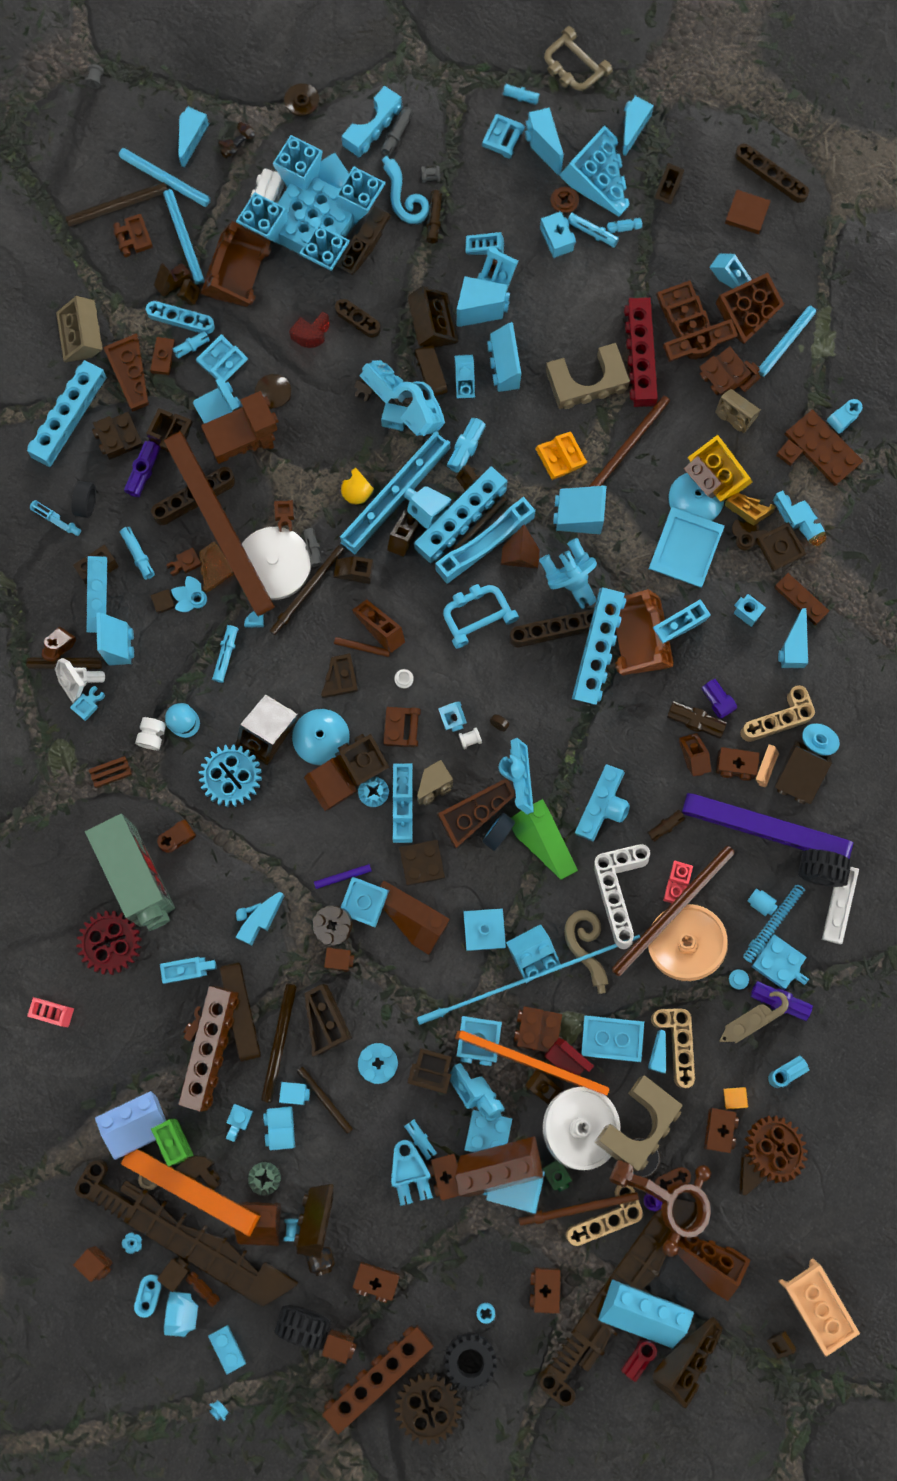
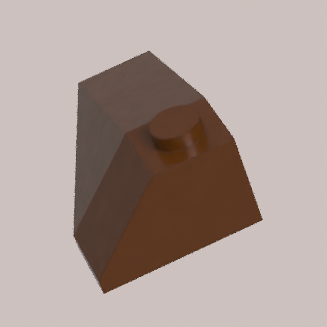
M383 881L380 887L389 890L383 910L412 945L430 955L450 923V919Z
M670 1232L666 1241L670 1240L672 1232ZM680 1236L677 1243L679 1247L677 1254L710 1290L726 1301H729L738 1289L751 1260L731 1247L726 1246V1248L715 1245V1241L708 1240L707 1242L699 1239L698 1236Z

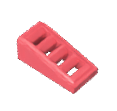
M33 997L27 1017L62 1027H69L74 1008ZM40 1003H41V1004H42V1007H41V1010H40L39 1015H37V1011H38L39 1005H40ZM47 1006H49L47 1016L44 1017L47 1010ZM55 1008H57V1011H56V1014H55V1018L52 1019V1018H53V1015H54Z

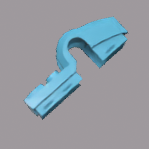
M381 360L372 361L364 365L360 377L386 404L391 398H397L402 403L405 398L413 397V401L400 419L416 436H425L435 431L438 432L445 424L442 410L434 396L433 390L428 384L420 381L404 382L400 377L394 375V371L389 365ZM422 390L427 391L428 400H425Z

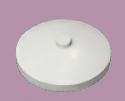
M267 527L255 531L242 543L271 600H281L297 593L307 582L311 571L308 550L305 548L306 543L293 531L282 528V532H279L278 527Z
M574 1087L564 1090L550 1102L544 1115L543 1135L546 1146L552 1156L568 1168L575 1170L597 1168L607 1162L611 1155L594 1142L606 1125L611 1124L620 1131L618 1113L613 1103L603 1094L585 1087Z

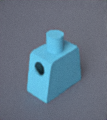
M427 486L418 492L408 488L404 494V497L410 501L407 508L408 513L426 529L449 508L452 500Z

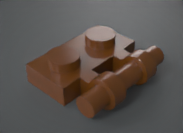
M141 214L124 219L125 226L121 227L120 223L113 224L114 235L118 238L119 249L123 252L124 257L131 255L130 248L133 247L136 253L153 248ZM130 234L131 239L126 240L125 235Z

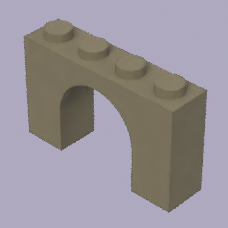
M616 343L598 348L597 357L604 377L595 385L583 386L576 383L569 374L564 358L546 363L545 371L559 409H569L579 403L587 404L593 399H604L610 394H621L628 390L630 380Z
M645 1075L637 1079L628 1094L642 1104L651 1115L652 1129L647 1138L643 1141L632 1140L609 1124L604 1127L594 1142L616 1160H621L633 1166V1173L639 1170L642 1171L648 1164L646 1159L650 1153L653 1155L659 1147L658 1141L669 1133V1125L672 1121L675 1122L681 1115L679 1110L683 1106Z

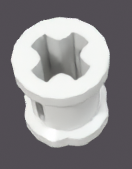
M473 728V731L465 734H458L464 750L467 749V746L482 743L477 728Z

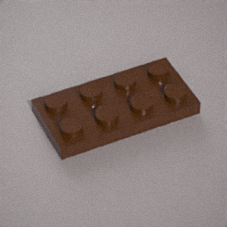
M813 409L784 434L803 450L802 453L834 486L838 485L863 463V460Z

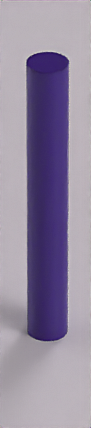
M370 864L314 881L315 888L318 889L372 872Z

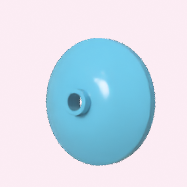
M688 473L678 477L669 491L670 508L674 507L713 521L720 514L724 505V500L720 502L716 496L713 498L708 497ZM698 491L701 493V495L698 496L695 494V492Z
M316 709L304 714L295 724L292 734V741L297 754L304 761L319 766L336 757L335 753L339 752L337 748L345 743L349 744L350 740L349 729L344 719L337 713L327 709ZM319 731L324 733L322 737L317 736Z

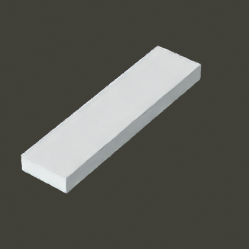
M850 868L848 884L846 886L833 887L822 940L840 945L843 943L858 877V868Z

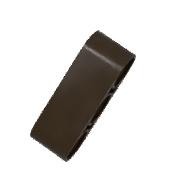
M433 345L415 349V356L423 380L431 387L434 396L447 393L446 382Z

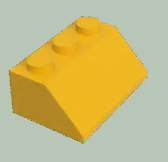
M718 435L687 457L690 462L697 456L701 457L726 485L716 495L720 502L739 493L753 483Z

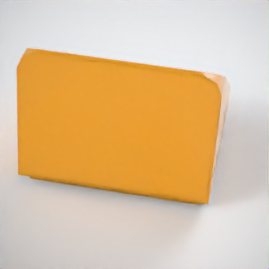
M746 1087L723 1089L725 1109L748 1108Z

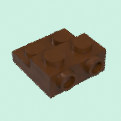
M730 346L717 357H711L699 367L702 371L699 373L705 382L710 381L712 384L710 388L716 396L718 394L722 396L728 390L736 389L752 376L751 371Z
M523 1007V1010L518 1011L517 1022H520V1028L515 1030L513 1041L517 1042L516 1047L548 1052L559 1038L562 1014Z

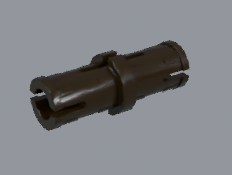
M677 810L665 820L663 818L660 821L661 823L648 831L647 834L655 842L667 832H672L675 826L686 819L681 811Z

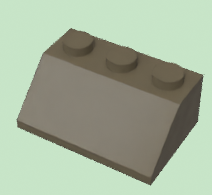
M75 296L56 312L64 362L93 358L102 351L95 300Z

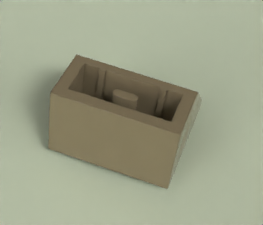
M730 389L721 396L715 413H717L720 419L731 423L736 430L745 433L758 417L760 409Z
M442 760L424 769L417 795L419 806L423 804L427 806L435 801L434 798L440 794L444 796L451 792L450 788L453 787V779Z

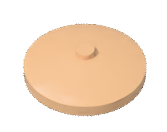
M687 904L653 940L648 949L653 963L662 973L676 980L694 981L709 976L720 967L727 953L728 940L723 923L713 912L698 905Z

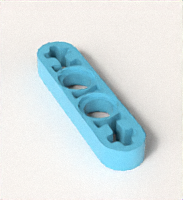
M151 301L146 306L148 317L155 321L199 333L205 331L206 334L212 333L215 328L213 319L208 315L157 301ZM155 308L158 309V311H155L154 313H152V311H151V310H154ZM175 312L177 315L175 318L169 319L167 314ZM188 316L194 318L190 324L184 322V319ZM209 322V325H207L206 328H204L203 324Z

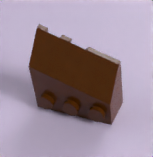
M768 273L721 294L715 302L724 321L732 319L738 334L736 338L743 344L784 306Z

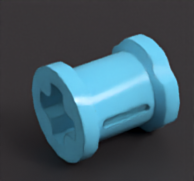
M284 1219V1223H286L284 1241H294L295 1235L300 1234L299 1219Z

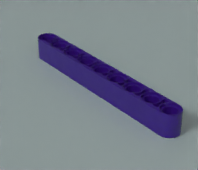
M688 793L686 795L682 813L687 816L804 851L809 849L831 851L850 859L854 844L852 841L696 794Z

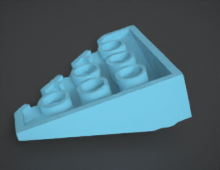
M604 125L559 176L577 192L615 215L620 216L629 206V200L627 198L624 199L623 191L626 189L624 176L620 177L619 172L622 162L620 154L616 155L615 150L618 140Z

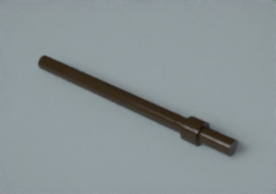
M340 545L332 552L285 612L280 613L277 617L278 620L269 630L271 634L276 635L281 627L289 622V617L341 555L344 549Z

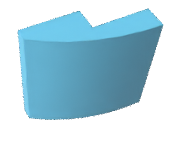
M222 334L196 358V362L216 380L222 377L225 382L248 360Z

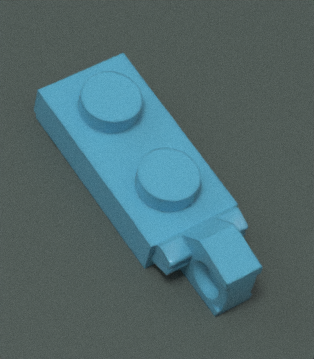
M200 957L160 964L162 984L201 978L207 975V971L217 969L216 961L205 962V958Z

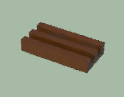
M125 756L89 769L95 788L132 775ZM124 763V764L121 765V766L115 767V768H113V769H110V770H107V771H105V772H102V773H99V774L95 775V773H97V772H100V771H102V770H105V769H108V768H110V767L116 766V765H118V764ZM126 769V772L104 779L99 782L97 781V779Z

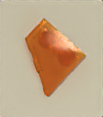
M215 541L199 552L200 561L202 562L201 572L204 580L203 590L208 593L234 575V572Z

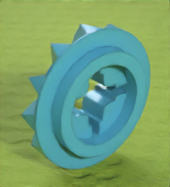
M376 776L360 784L358 795L365 805L378 807L387 800L389 788L383 779ZM368 786L373 789L378 786L377 793L379 796L375 794L369 796L370 790Z

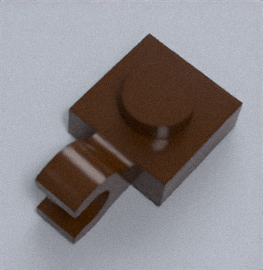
M200 1006L194 1011L195 1020L193 1023L189 1022L184 1029L185 1036L183 1038L190 1042H194L201 1019L199 1015Z

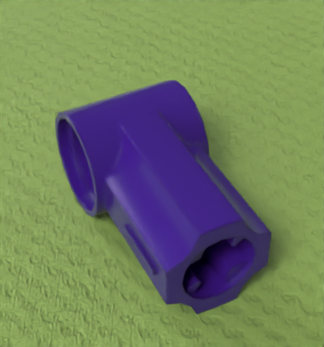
M716 679L709 681L701 688L711 702L712 709L718 718L722 719L737 709L734 699L724 692Z

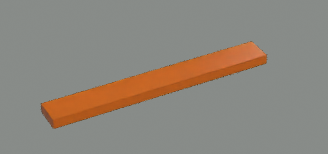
M457 1031L455 1038L537 1069L579 1087H585L600 1094L608 1095L609 1087L468 1032Z
M139 1149L126 1154L121 1162V1165L240 1232L251 1236L260 1217L257 1214L174 1168L168 1167L165 1163Z

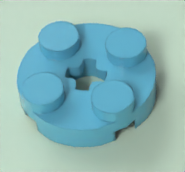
M381 1043L367 1046L361 1052L358 1059L360 1074L365 1080L374 1084H382L389 1081L398 1068V1059L395 1052L389 1046ZM375 1058H379L380 1061L384 1062V1065L380 1067L381 1069L372 1066Z

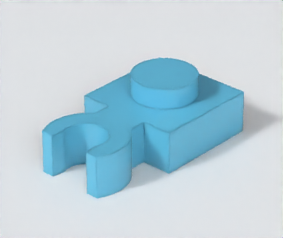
M96 686L89 690L88 696L82 694L70 707L85 721L98 708L95 703L103 700L105 697L103 692L98 696H94V693L98 690Z

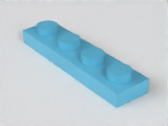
M88 556L87 632L97 633L96 613L106 614L107 557Z

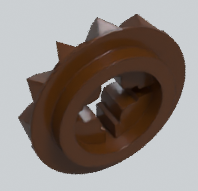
M560 187L552 193L550 201L556 212H562L564 215L568 212L572 213L574 209H577L579 197L572 188ZM568 197V203L565 202L561 205L562 200Z

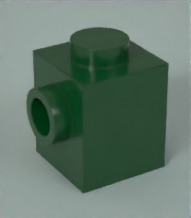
M555 1160L542 1167L553 1191L558 1189L561 1192L570 1187L568 1183L572 1180L564 1165Z

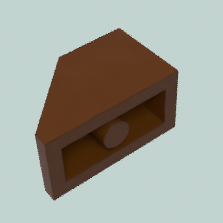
M698 734L680 737L681 749L692 776L711 772L709 752Z

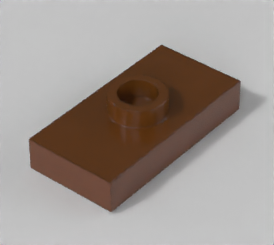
M156 338L150 369L151 373L170 374L174 353L172 348L175 347V339Z

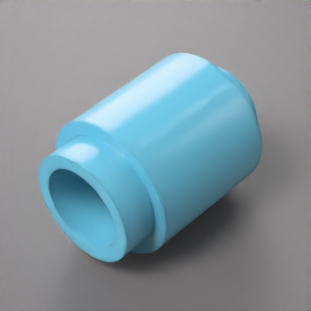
M757 888L748 899V902L751 903L750 906L765 917L767 914L772 915L778 907L775 905L777 900L763 890L759 891Z

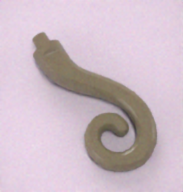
M587 910L574 912L567 919L564 928L565 941L576 958L589 954L578 944L575 938L576 924L582 920L589 921L592 924L593 931L591 933H586L582 927L577 931L579 938L586 942L596 940L601 932L600 920L594 913ZM594 957L581 961L589 969L593 987H597L598 994L606 993L605 985H608V978L603 966Z

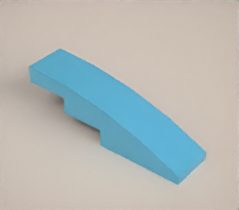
M393 764V843H412L413 765Z

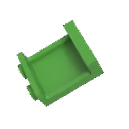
M169 1119L151 1128L168 1167L174 1164L178 1165L194 1156L177 1119Z

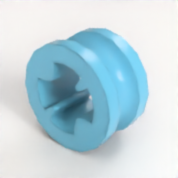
M489 1303L481 1304L477 1309L478 1320L484 1324L492 1322L495 1318L494 1307ZM489 1308L491 1310L489 1312L492 1314L491 1317L486 1316L482 1318L480 1311Z

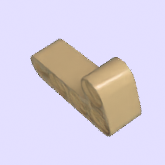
M800 685L792 688L787 695L790 708L747 722L740 732L742 739L748 742L755 741L809 722L814 716L815 710L806 688ZM793 693H799L801 695V699H796ZM800 710H805L808 713V717H803L800 714ZM782 716H788L791 722L785 723ZM764 722H770L773 729H767ZM758 727V729L753 734L751 732H747L748 729L755 730Z
M686 1009L657 1010L651 1016L653 1026L656 1028H671L675 1084L680 1088H689L695 1082L691 1015ZM661 1013L666 1017L664 1024L657 1022V1014ZM678 1013L685 1015L686 1020L683 1024L678 1023L676 1020ZM679 1033L686 1035L687 1041L685 1044L678 1042L677 1036ZM681 1053L688 1056V1062L685 1065L679 1062L678 1058ZM689 1067V1070H685V1077H689V1081H686L684 1085V1082L680 1081V1077H683L684 1073L683 1070L679 1071V1068Z
M618 1185L615 1188V1196H620L619 1193L623 1187ZM628 1185L626 1186L629 1189L630 1193L635 1192L633 1187ZM637 1200L619 1204V1207L575 1224L566 1231V1238L572 1245L579 1246L640 1221L643 1215L640 1203ZM631 1207L637 1209L638 1213L635 1218H629L627 1215V1211ZM614 1214L617 1215L619 1218L618 1224L610 1226L608 1222L609 1217ZM593 1222H597L600 1225L599 1232L595 1234L589 1230ZM585 1226V1231L587 1232L589 1237H586L585 1234H581L578 1236V1241H576L574 1238L571 1239L570 1236L573 1235L574 1230H576L578 1233L583 1232L584 1230L582 1229V1227Z

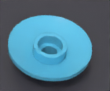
M810 724L803 730V742L811 751L820 755H831L838 750L840 745L839 738L831 728L822 724Z

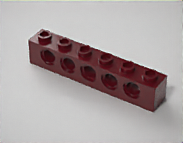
M651 297L629 298L628 304L624 306V315L628 316V322L625 323V331L629 333L626 347L627 350H630V355H628L627 359L628 367H631V372H629V380L632 383L630 401L633 400V407H651L656 405L658 399ZM635 334H641L643 337H637ZM636 351H643L644 354H639ZM642 367L645 371H640L638 368ZM639 384H644L646 388H641Z

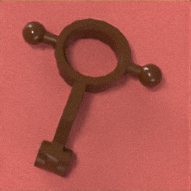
M617 1160L609 1179L615 1185L625 1188L628 1185L645 1191L662 1202V1218L665 1225L672 1232L670 1240L665 1241L663 1244V1253L668 1257L677 1255L679 1250L677 1243L680 1236L695 1237L702 1233L709 1223L711 1215L710 1202L706 1194L701 1190V1187L705 1181L709 1180L711 1176L710 1169L705 1165L698 1166L695 1170L696 1180L694 1185H680L667 1192L651 1180L633 1174L634 1169L630 1164ZM683 1192L690 1193L697 1204L696 1220L687 1229L681 1228L675 1222L672 1210L675 1199Z

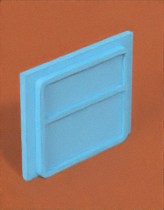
M672 507L649 569L702 588L724 525Z

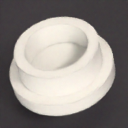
M406 669L399 670L394 678L396 685L400 688L410 687L414 680L413 674Z

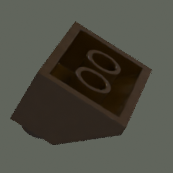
M421 286L407 296L418 345L424 347L433 345L436 348L459 342L447 293Z
M334 1184L310 1187L308 1194H304L302 1206L305 1207L304 1214L299 1216L298 1226L301 1227L300 1234L295 1235L293 1245L297 1247V1254L321 1258L333 1203Z

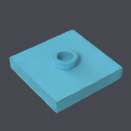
M352 877L341 908L347 910L352 919L376 927L389 890Z
M503 909L464 911L466 951L506 948Z

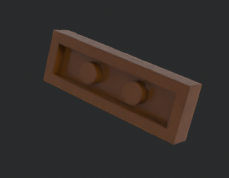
M789 573L774 587L799 611L806 608L807 618L815 626L829 612L820 601Z

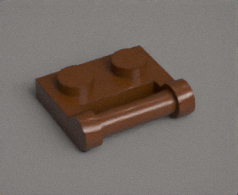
M387 707L384 745L418 747L417 728L421 709ZM405 715L411 716L408 740H403Z

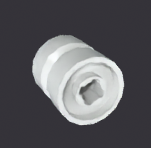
M143 717L140 725L142 732L138 733L135 744L146 749L158 751L162 742L160 736L164 735L166 723L153 718Z

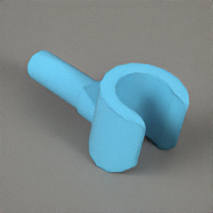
M261 903L248 908L238 909L236 912L237 921L248 919L247 913L256 910Z

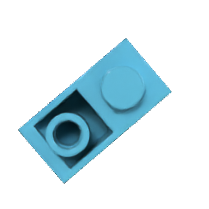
M473 355L455 356L457 398H475Z

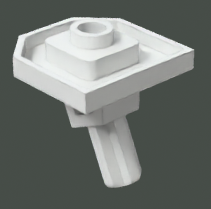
M64 658L57 661L55 671L58 681L73 704L80 697L86 683L105 681L103 671H86V668H74L70 661Z

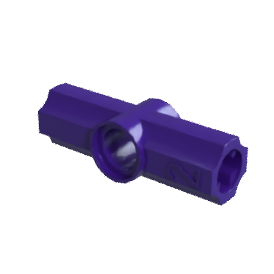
M151 441L144 442L138 458L133 462V470L124 488V492L130 496L140 497L147 479L152 475V467L161 449L159 445ZM146 467L144 471H138L139 468Z
M758 981L755 983L751 992V998L765 1003L775 1010L781 1006L782 1001L778 996L770 997L769 994L779 991L788 999L789 1006L784 1014H790L803 1021L808 1020L813 1005L793 997L791 993L782 989H774Z

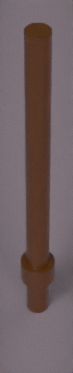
M634 1192L546 1212L541 1210L533 1215L519 1217L520 1226L531 1223L541 1224L545 1223V1220L639 1200V1194Z

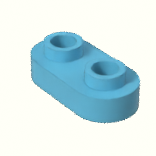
M155 1274L145 1276L139 1286L134 1310L138 1316L143 1318L149 1317L154 1313L159 1299L162 1284L157 1281L158 1276ZM150 1281L155 1283L154 1289L149 1288L148 1283ZM144 1302L149 1303V1309L143 1308Z

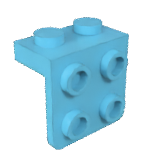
M222 377L216 380L217 389L193 401L194 407L204 424L242 407L237 397L234 398L231 394L233 389L230 383H225Z

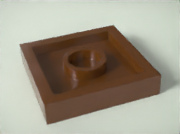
M737 190L725 224L759 235L771 200Z

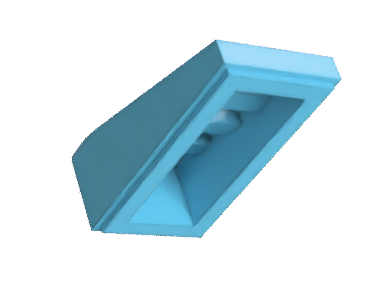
M501 232L466 236V254L487 255L489 247H494L504 254V238ZM472 241H475V248H472Z
M664 1030L657 1031L648 1068L663 1074L666 1073V1034Z

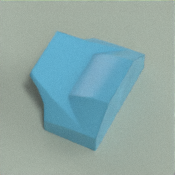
M170 1291L165 1316L164 1335L185 1337L188 1332L195 1329L198 1305L192 1300L191 1293Z

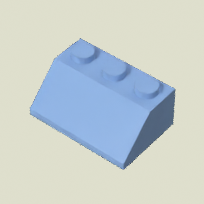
M151 1091L95 1117L100 1134L114 1160L156 1141L151 1128L166 1121L159 1100Z

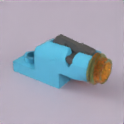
M783 491L775 495L773 499L774 504L785 522H789L793 530L799 528L808 542L814 547L821 545L827 540L823 522L816 508H810L806 501L792 506L791 499Z

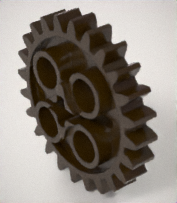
M426 1372L425 1378H422L419 1373L417 1381L410 1377L411 1385L404 1383L405 1391H398L402 1398L395 1399V1402L400 1405L394 1408L395 1412L400 1413L395 1419L396 1421L402 1420L399 1429L406 1427L404 1435L407 1436L411 1433L412 1442L418 1437L420 1445L424 1439H427L428 1446L431 1444V1439H434L436 1444H439L440 1436L447 1440L446 1432L453 1435L451 1426L458 1427L455 1419H461V1414L456 1411L461 1410L462 1406L456 1403L461 1400V1397H454L457 1393V1388L451 1390L452 1382L450 1381L445 1384V1376L437 1380V1373L434 1374L433 1378H430L428 1372ZM422 1390L426 1391L428 1404L430 1407H433L431 1415L435 1427H431L427 1410L423 1411L425 1409V1401ZM432 1390H439L441 1397L437 1400L430 1398L429 1393ZM418 1396L421 1399L420 1405L412 1406L409 1402L410 1398ZM438 1411H444L447 1414V1418L444 1421L436 1419L435 1415ZM419 1417L425 1418L427 1421L426 1426L418 1427L415 1423L416 1419Z

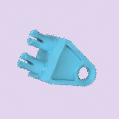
M408 1140L398 1142L394 1148L391 1183L392 1187L397 1188L400 1206L406 1204L404 1196H406L407 1204L413 1203L408 1185L413 1181L417 1184L420 1201L425 1200L424 1191H426L427 1199L433 1198L428 1181L431 1177L430 1171L414 1144ZM401 1145H408L410 1147V1154L408 1156L400 1154L399 1148Z

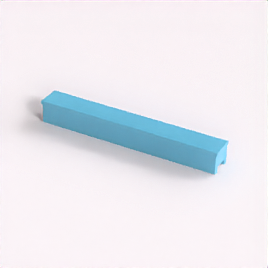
M435 431L340 536V543L355 555L405 500L404 494L408 488L414 490L451 449L450 441H446Z

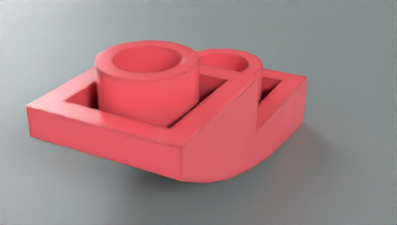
M678 861L673 862L663 901L673 903L687 888L693 869L692 865Z

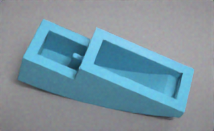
M278 892L262 903L242 925L236 938L252 946L260 928L266 931L269 930L283 901L284 894Z

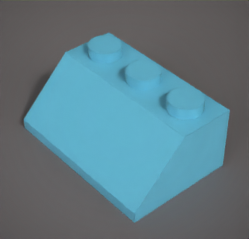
M512 322L490 334V341H487L488 352H492L490 366L491 369L495 370L493 384L497 385L498 392L520 389L521 368Z

